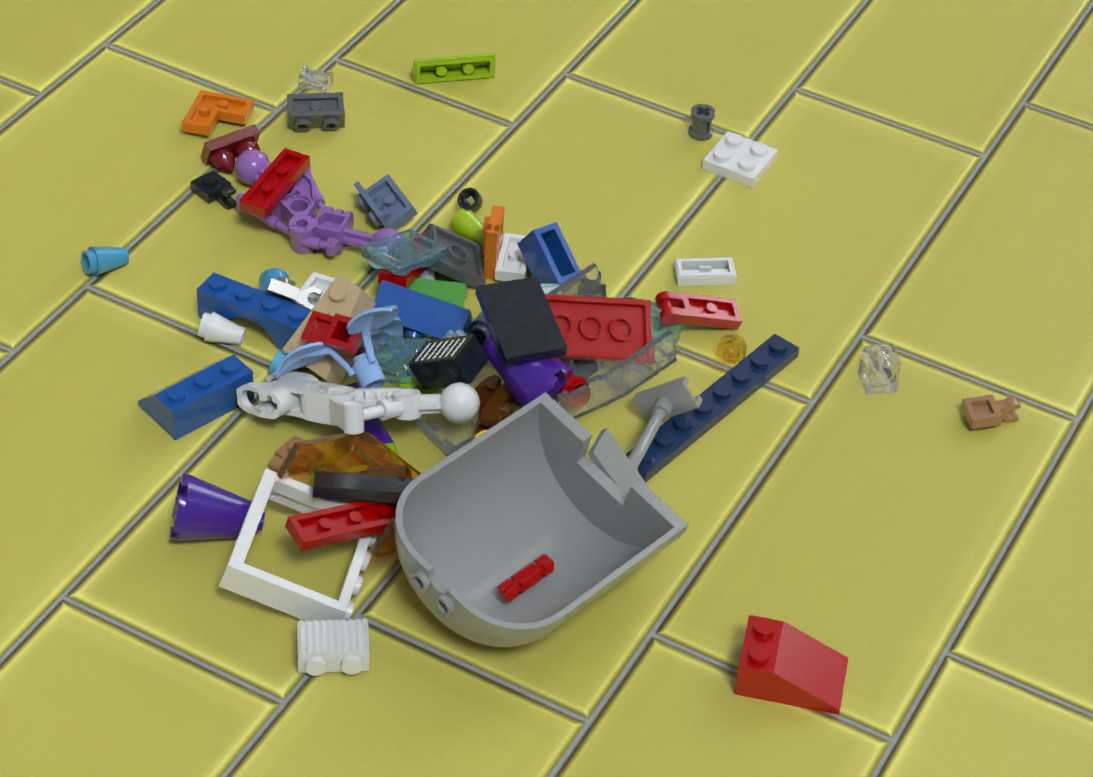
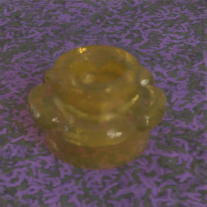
M733 334L725 335L720 339V343L717 345V353L726 363L735 364L737 361L740 362L745 358L747 346L742 337Z

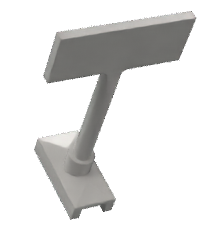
M687 376L637 392L634 395L632 402L646 420L647 425L629 457L626 456L607 428L601 430L588 454L596 466L627 495L630 487L639 480L648 487L638 472V466L662 422L670 417L700 407L703 399L700 395L694 397L687 388L689 382Z

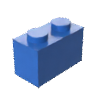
M557 222L532 230L517 243L532 276H537L540 284H559L560 291H562L583 276Z

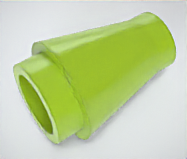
M460 209L451 219L450 228L453 230V233L474 241L482 247L486 236L482 233L483 223L471 210Z

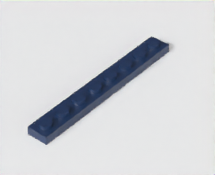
M777 334L772 335L700 394L703 401L699 408L673 416L661 425L638 466V472L645 482L649 481L794 361L799 355L800 348ZM632 450L626 454L627 457L630 456Z

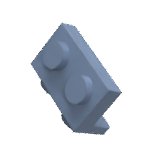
M389 174L366 190L359 181L353 184L359 192L355 198L365 211L368 208L371 209L367 214L377 228L383 225L384 228L396 230L418 214Z

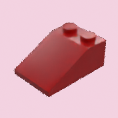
M749 615L734 694L839 715L848 657L784 621Z

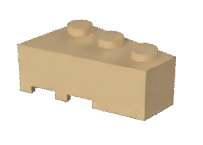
M338 274L282 350L288 354L300 346L307 345L300 338L313 310L331 316L337 313L353 318L363 311L373 309L376 302L361 288ZM329 354L315 363L303 366L327 383L345 385L343 379L346 370ZM343 358L350 366H352L353 359Z

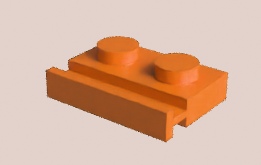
M493 205L490 217L485 216L482 233L486 236L483 241L481 256L484 257L485 279L495 280V269L503 242L505 207Z

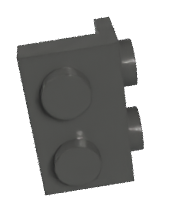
M343 92L287 94L288 129H295L297 131H307L311 128L336 130L345 127Z

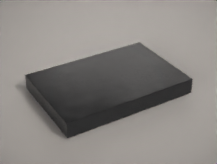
M537 276L476 286V297L504 365L567 354L568 347Z

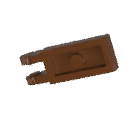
M505 383L500 386L488 400L482 411H480L478 419L481 423L477 427L475 435L480 431L489 430L510 416L516 405L520 406Z

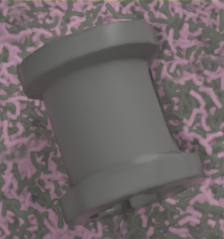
M707 104L694 105L691 108L692 125L688 129V134L697 141L709 140L713 136L711 124L715 118V109Z

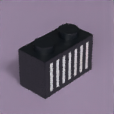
M471 334L426 341L408 366L423 390L448 387L457 382L471 384L489 361V358L475 335Z

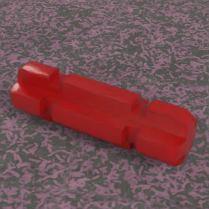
M542 554L533 560L534 563H529L510 576L511 580L506 579L497 586L498 596L505 602L515 599L519 596L518 593L522 594L542 580L541 577L544 578L554 571L555 563L553 559H550L547 554Z

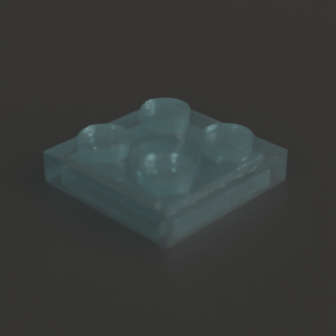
M411 229L361 245L362 257L372 261L375 265L391 271L394 275H406L413 269L434 265L435 262L447 258L446 246Z

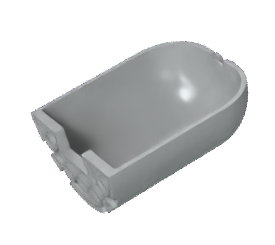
M545 392L412 480L398 500L394 520L396 548L403 571L413 590L427 609L441 623L468 640L487 646L507 648L530 644L552 633L679 539L689 524L641 480L630 487L628 495L586 457L592 435ZM542 554H547L550 559H553L555 563L554 571L544 578L541 577L542 580L522 594L518 593L519 596L515 599L505 602L498 596L497 586L506 579L511 580L510 576L529 563H534L533 560Z

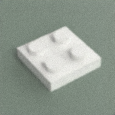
M728 131L703 159L702 169L753 188L777 159L778 150L764 143H758Z

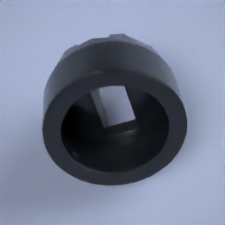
M471 187L465 188L458 195L457 202L462 209L466 211L471 210L475 213L482 207V196L476 189ZM470 196L475 201L472 205L467 200Z

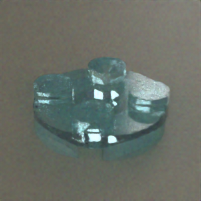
M401 335L387 337L385 340L386 344L379 347L374 353L386 378V382L394 384L413 382L412 377H414V374L408 364L426 341L431 339L404 338Z

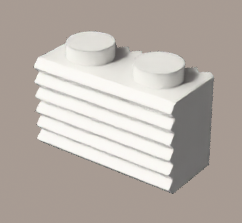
M350 618L349 620L342 619L341 621L338 619L324 621L322 619L320 621L313 620L312 622L300 620L297 622L298 673L319 676L325 672H344L354 675L361 671H369V627L366 618L362 620L358 618L352 620Z

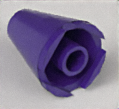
M492 334L484 341V344L487 346L484 352L521 408L545 392L553 398L568 381L564 374L573 373V369L568 364L556 357L504 365Z
M182 473L172 515L175 521L174 526L170 527L169 539L186 541L237 538L251 500L190 474ZM263 512L256 530L258 532L262 531L265 512Z

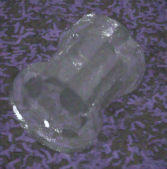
M305 65L299 75L298 87L300 90L311 89L320 91V93H329L332 87L333 73L331 71L323 73L311 70L309 66Z

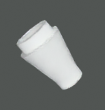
M205 312L199 325L198 336L203 337L204 341L230 343L241 346L246 328L215 312H212V314Z

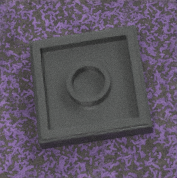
M429 223L424 230L429 269L474 288L479 285H485L486 280L480 244Z

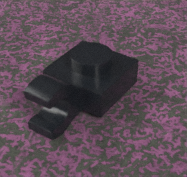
M214 170L190 181L191 191L208 204L216 200L227 210L236 206V201L231 197V195L237 193L236 189L231 185V182Z

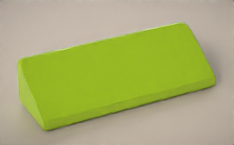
M495 53L415 59L411 75L414 84L494 78L496 55Z

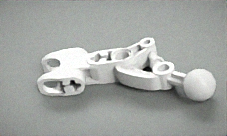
M289 371L280 375L277 378L278 380H276L274 372L265 377V383L250 382L236 389L237 404L247 413L267 419H276L283 415L299 417L311 422L338 426L344 430L345 434L350 435L363 433L364 421L375 418L383 421L391 418L415 420L420 418L422 414L442 413L450 422L461 424L474 418L480 407L479 395L475 389L469 384L461 382L449 385L441 394H421L419 390L411 388H353L320 382L311 374ZM248 390L258 394L259 403L257 406L249 402L247 398Z

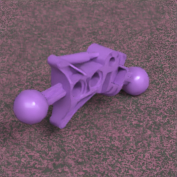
M256 149L245 150L237 157L235 172L239 180L252 186L271 162L264 152ZM311 167L304 172L266 218L249 213L270 227L278 228L290 235L291 249L298 254H308L317 249L326 251L328 256L341 255L348 244L367 249L375 260H382L384 257L378 253V246H382L388 251V258L392 261L407 247L402 234L393 228H382L374 234L354 230L353 212L348 211L344 213L342 209L334 210L331 206H324L325 200L311 174ZM238 194L236 196L237 211L242 213H249L240 210L239 200L244 194ZM315 207L318 208L320 212L317 216Z

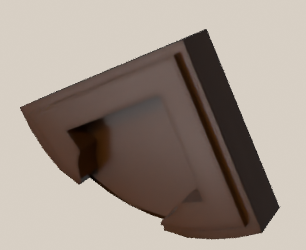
M496 374L487 377L475 388L480 399L478 412L482 411L488 400L501 386L502 379Z

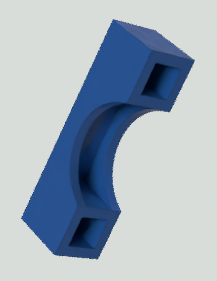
M215 272L197 288L199 318L202 319L205 312L209 314L215 312L230 321L236 317L250 319L268 332L276 348L279 350L283 349L311 312L307 308Z

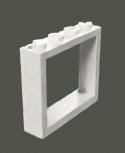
M265 468L219 587L305 621L309 620L312 622L313 620L320 621L322 619L324 621L328 619L332 621L338 619L341 621L343 618L349 620L355 607V602L350 601L351 596H357L364 579L358 576L359 572H365L372 555L371 552L367 551L368 546L373 548L378 534L358 538L338 600L245 564V558L268 499L301 513L351 503L341 499L312 497L313 487Z

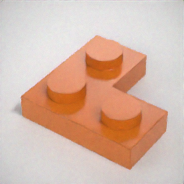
M200 90L182 121V131L210 136L218 120L246 125L254 110V100Z

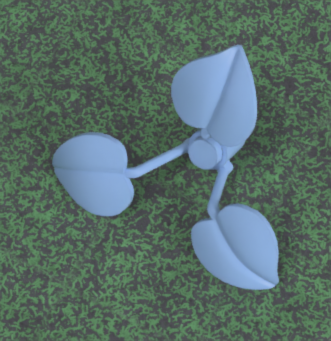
M390 305L369 309L357 314L348 322L346 327L348 333L356 334L361 332L363 340L360 347H365L366 353H362L353 359L354 365L352 367L334 349L325 347L323 342H315L300 346L289 352L280 362L275 372L276 378L296 368L315 363L329 354L348 372L350 378L357 377L361 388H378L386 382V378L375 357L372 344H401L404 329L401 319L397 317L399 313L398 307Z

